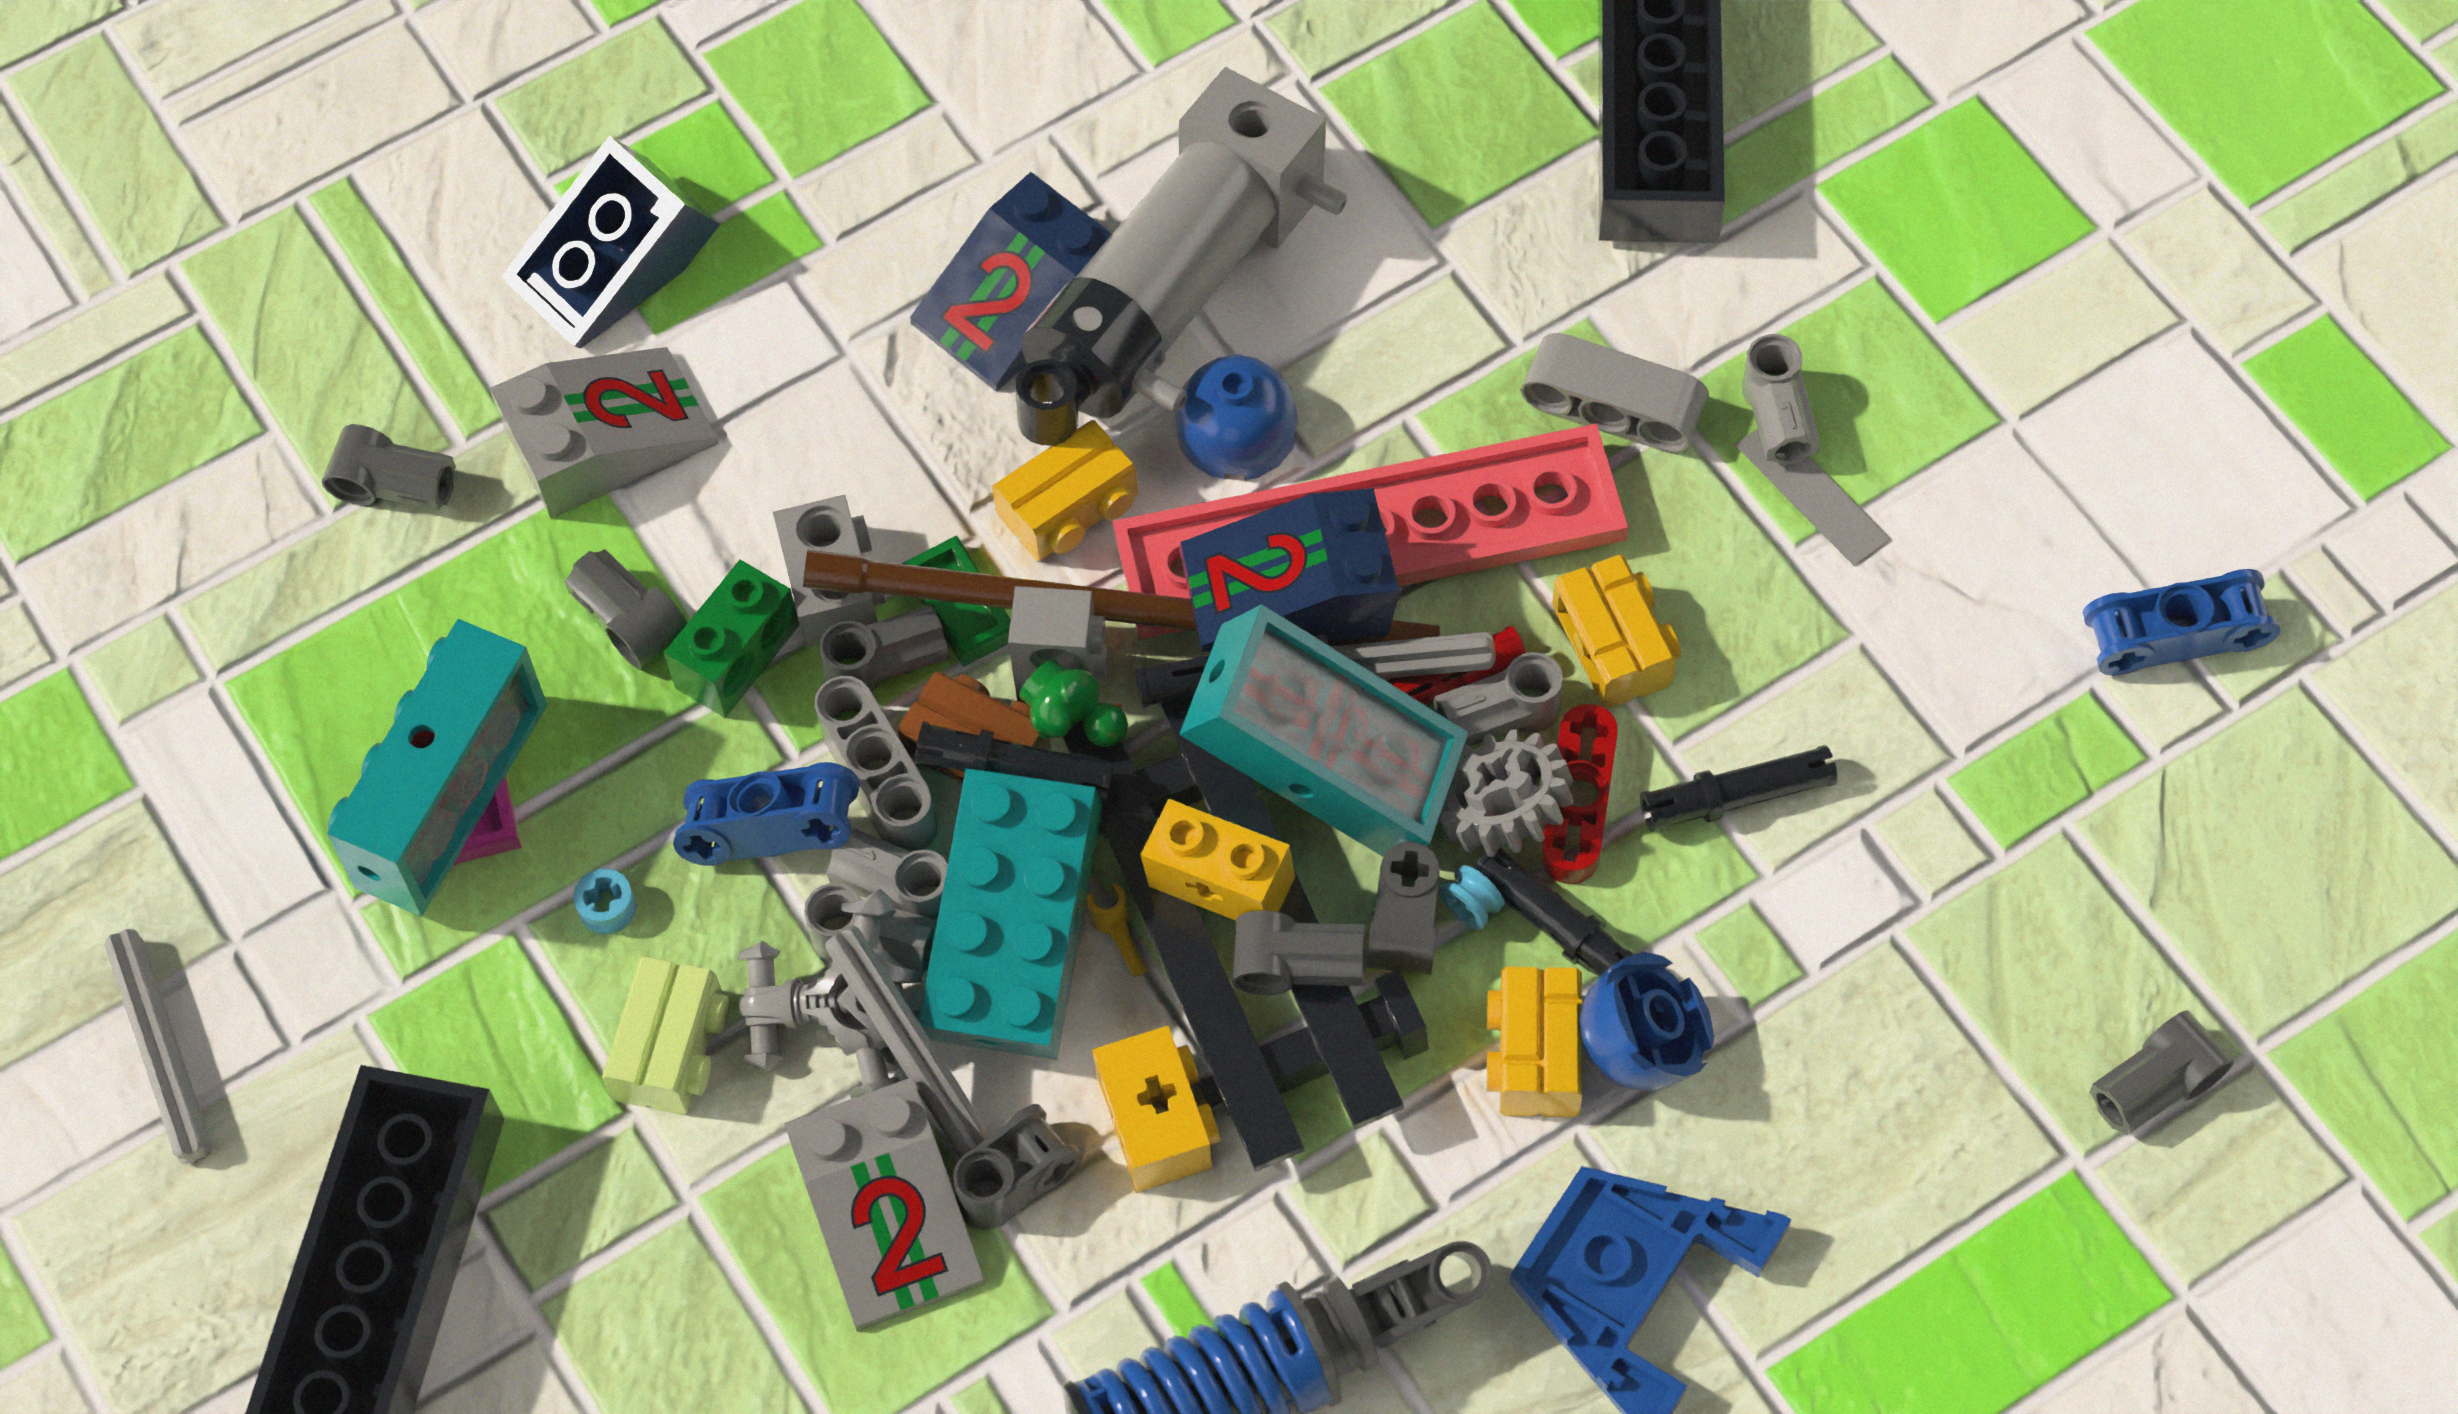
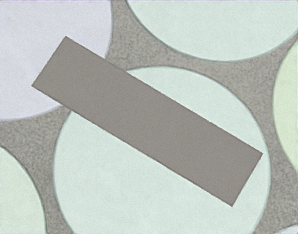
M1758 428L1735 444L1853 566L1891 540L1810 456L1801 463L1780 466L1774 461H1766Z

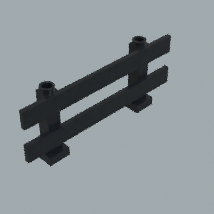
M1193 698L1160 704L1181 753L1136 772L1122 742L1108 748L1093 744L1085 735L1082 721L1062 737L1069 754L1103 762H1114L1106 804L1102 803L1103 808L1098 836L1103 834L1105 840L1107 839L1209 1067L1210 1074L1199 1078V1084L1204 1097L1211 1108L1213 1116L1226 1111L1227 1116L1231 1117L1254 1171L1257 1172L1305 1151L1280 1094L1324 1075H1330L1354 1130L1403 1110L1404 1104L1380 1052L1398 1045L1404 1060L1429 1050L1426 1024L1399 969L1376 978L1377 997L1357 1005L1349 986L1292 984L1290 990L1307 1027L1259 1047L1195 904L1149 887L1141 853L1157 823L1156 818L1160 817L1168 799L1187 806L1203 799L1210 815L1281 842L1252 778L1179 735ZM1295 872V879L1279 913L1293 918L1295 923H1319Z

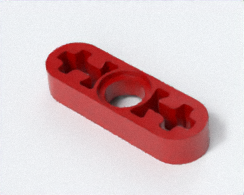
M1581 704L1573 707L1564 715L1560 725L1557 746L1562 759H1565L1573 781L1581 780L1588 782L1595 787L1598 793L1597 799L1590 805L1559 807L1564 819L1561 825L1545 824V839L1542 842L1541 853L1542 865L1551 878L1564 884H1578L1588 880L1596 872L1600 860L1618 726L1614 716L1607 709L1595 704ZM1583 727L1596 729L1591 762L1579 760L1580 736L1583 732ZM1568 825L1581 826L1579 853L1576 861L1563 859Z

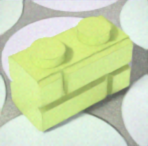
M646 956L639 958L602 1075L603 1083L610 1098L620 1103L640 1107L651 1106L655 1110L680 1115L687 1114L692 1094L702 1095L708 1084L711 1059L710 1056L705 1055L710 1035H720L724 1030L728 1017L729 998L723 995L716 973L707 968L680 964L679 966L671 961Z

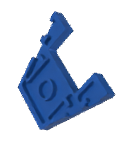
M1581 1166L1511 1272L1509 1284L1622 1414H1673L1685 1395L1687 1385L1628 1350V1346L1694 1244L1700 1243L1754 1276L1759 1277L1789 1230L1792 1219L1783 1214L1768 1210L1766 1215L1726 1206V1200L1711 1197L1710 1201L1667 1192V1186Z

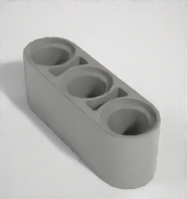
M1549 333L1543 337L1520 389L1525 401L1544 413L1584 426L1597 423L1599 431L1669 453H1680L1687 449L1709 397L1708 389L1703 382L1690 374L1562 333Z
M838 676L829 679L817 691L814 703L827 748L837 764L849 768L858 776L860 788L857 798L881 839L910 852L924 850L931 845L937 833L934 806L926 782L870 689L863 681L852 676ZM845 711L859 712L857 716L850 720L838 721L834 719ZM876 759L889 762L878 770H866L863 768L867 763ZM915 809L919 811L916 816L905 821L892 818L900 810Z

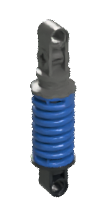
M1455 1241L1410 1262L1408 1259L1403 1260L1352 1284L1351 1289H1348L1344 1282L1336 1276L1323 1282L1321 1292L1316 1291L1310 1297L1302 1298L1288 1281H1283L1277 1284L1274 1290L1270 1291L1266 1299V1310L1258 1302L1248 1301L1240 1308L1238 1318L1233 1314L1222 1313L1216 1316L1212 1328L1208 1325L1198 1324L1192 1327L1188 1339L1178 1335L1168 1338L1164 1345V1351L1161 1348L1152 1346L1144 1349L1140 1356V1362L1133 1358H1125L1119 1361L1116 1371L1103 1368L1083 1380L1075 1382L1068 1380L1060 1384L1066 1414H1263L1262 1412L1265 1411L1266 1414H1291L1288 1404L1294 1402L1300 1413L1309 1414L1326 1405L1332 1407L1342 1401L1339 1377L1344 1376V1373L1354 1371L1355 1368H1360L1365 1372L1378 1366L1376 1347L1379 1346L1381 1349L1437 1323L1436 1319L1481 1298L1487 1292L1492 1281L1490 1259L1476 1244L1467 1241ZM1447 1256L1459 1257L1470 1267L1472 1282L1464 1294L1449 1291L1441 1281L1440 1267Z

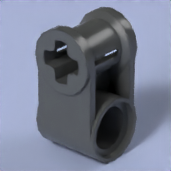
M1402 842L1391 847L1383 857L1380 866L1376 909H1372L1366 968L1391 971L1399 969L1400 972L1432 975L1438 916H1435L1440 872L1436 856L1425 845L1416 842ZM1403 876L1416 877L1415 887L1403 886Z
M1040 1104L1029 1105L1017 1112L997 1132L970 1152L965 1153L957 1162L953 1173L956 1200L963 1220L970 1226L988 1230L996 1229L1006 1224L1010 1218L1039 1196L1061 1185L1081 1163L1083 1158L1081 1151L1075 1145H1066L1046 1123L1048 1114ZM980 1181H993L1002 1187L996 1194L990 1197H979L969 1192L971 1187Z

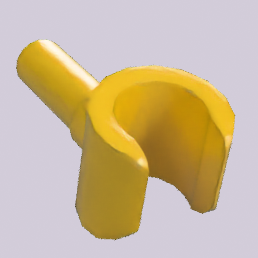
M1113 883L1111 885L1117 904L1112 908L1101 909L1097 907L1092 894H1088L1087 902L1092 923L1098 931L1111 935L1132 977H1138L1144 974L1147 969L1127 926L1130 920V913L1125 891L1120 885Z

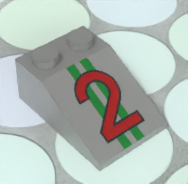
M668 347L545 363L490 387L502 425L550 519L718 444L715 433Z
M912 1077L784 1123L856 1331L985 1285L983 1274L940 1151Z

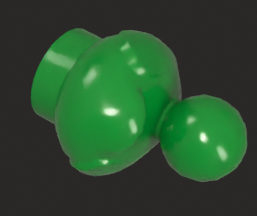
M1050 659L1030 675L1020 690L1019 697L1030 706L1029 716L1031 725L1043 739L1063 737L1082 721L1086 737L1097 746L1107 748L1115 746L1126 736L1128 722L1125 713L1121 709L1122 705L1120 703H1099V683L1091 673L1083 669L1066 670L1055 659Z

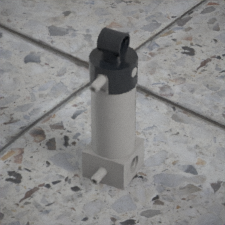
M1226 66L1179 120L1178 157L1075 279L1065 284L1025 331L1021 347L1028 365L1019 372L1016 378L1017 423L1021 434L1025 438L1042 446H1054L1063 443L1074 434L1078 427V411L1092 417L1111 418L1120 413L1136 393H1140L1172 412L1180 411L1187 400L1186 390L1154 374L1164 362L1165 352L1258 239L1278 249L1314 204L1334 215L1340 214L1346 206L1347 195L1323 182L1327 121L1325 117Z

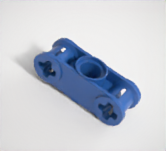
M2238 569L2221 576L2177 582L2168 586L2131 593H2111L2091 601L2084 607L2082 615L2085 625L2093 628L2100 649V653L2096 658L2099 671L2104 675H2124L2142 668L2173 662H2185L2190 659L2227 652H2247L2270 644L2279 636L2280 626L2278 620L2268 614L2261 593L2265 587L2262 573L2255 569ZM2182 618L2189 621L2193 626L2181 627L2175 625L2169 619Z
M820 762L808 767L774 772L758 771L746 776L718 780L702 779L692 782L685 791L683 803L687 814L685 823L676 830L673 841L674 849L683 859L702 866H714L726 861L762 856L776 857L791 852L842 847L848 842L852 826L847 815L849 805L857 799L859 793V778L852 770L843 765L832 762ZM820 781H823L822 787H819Z

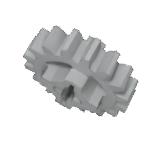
M1510 730L1502 742H1496L1491 733L1484 735L1483 747L1477 750L1472 746L1464 744L1462 750L1464 758L1457 764L1438 819L1450 842L1460 840L1464 852L1467 853L1475 850L1481 843L1485 848L1487 856L1494 857L1502 844L1509 843L1514 853L1521 852V839L1530 836L1532 839L1541 842L1545 839L1541 827L1546 823L1551 825L1562 824L1564 819L1559 807L1573 804V797L1569 787L1574 782L1565 759H1562L1558 746L1555 743L1545 746L1541 735L1538 733L1532 734L1525 742H1521L1517 730ZM1540 776L1541 780L1538 786L1536 779ZM1467 800L1468 806L1466 809H1464L1465 802Z

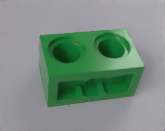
M739 559L664 651L675 689L726 718L800 626L791 589Z

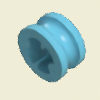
M1463 865L1455 872L1456 882L1443 884L1439 889V896L1446 908L1458 920L1472 929L1481 930L1488 924L1487 913L1495 914L1504 907V899L1496 886L1486 876L1470 866Z
M601 868L590 871L580 879L574 890L573 899L580 920L587 929L597 934L609 935L620 932L630 924L635 916L637 905L630 883L623 874L613 869ZM612 891L615 900L610 902L609 911L598 912L595 903L600 902L601 892Z

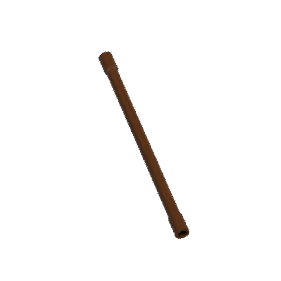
M807 550L803 579L804 588L854 594L872 592L1012 609L1015 586L1092 591L1095 616H1105V621L1197 631L1191 601L1188 598L873 561L858 555ZM1392 620L1388 636L1328 641V644L1331 647L1440 636V626Z

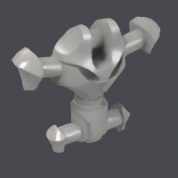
M882 889L873 892L860 901L842 903V911L855 914L854 926L860 929L902 996V984L922 982L921 971L899 964L886 950L877 948L881 918H891L896 913L893 900ZM761 941L753 947L740 950L738 960H747L749 988H744V997L740 999L739 1004L741 1016H745L746 1026H750L751 1054L742 1055L745 1065L771 1071L776 1064L785 1060V1057L778 1053L777 1025L785 1024L788 1028L800 1030L807 1022L814 1023L818 1020L820 1026L827 1027L828 1032L835 1036V1040L841 1045L846 1056L856 1054L863 1085L850 1090L851 1098L900 1082L897 1078L888 1077L882 1049L888 1047V1045L834 961H832V967L826 970L825 977L817 980V985L813 983L805 984L796 977L786 980L782 985L775 986L774 959L778 957L780 950L771 947L765 941ZM912 1011L919 1021L920 1011Z

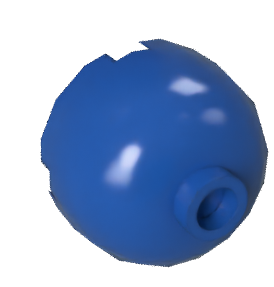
M1242 355L1218 357L1198 368L1182 386V389L1186 390L1187 400L1183 408L1175 413L1179 446L1193 466L1211 477L1225 479L1226 473L1232 475L1245 474V480L1259 478L1279 467L1293 450L1298 425L1294 396L1291 387L1279 371L1257 358Z
M1640 952L1624 958L1609 967L1596 979L1582 1002L1579 1022L1583 1043L1588 1054L1606 1077L1622 1087L1655 1091L1684 1081L1704 1068L1706 1063H1702L1703 1053L1713 1048L1714 1031L1710 1011L1699 988L1689 977L1679 982L1671 972L1665 969L1673 964V962L1662 955Z

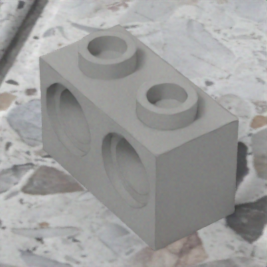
M846 494L773 511L806 647L820 644L824 632L838 622L850 620L860 622L865 626L878 622L874 606L886 603L884 594L872 592L850 593L842 599L832 600L828 599V597L837 591L803 587L807 550L858 556L872 551L864 515L851 517ZM822 540H836V542L829 546H814Z
M1015 586L1008 646L1018 702L1025 703L1019 697V693L1026 680L1038 667L1050 659H1055L1066 670L1083 669L1091 673L1099 684L1106 685L1109 668V648L1104 646L1106 622L1105 616H1095L1092 591Z

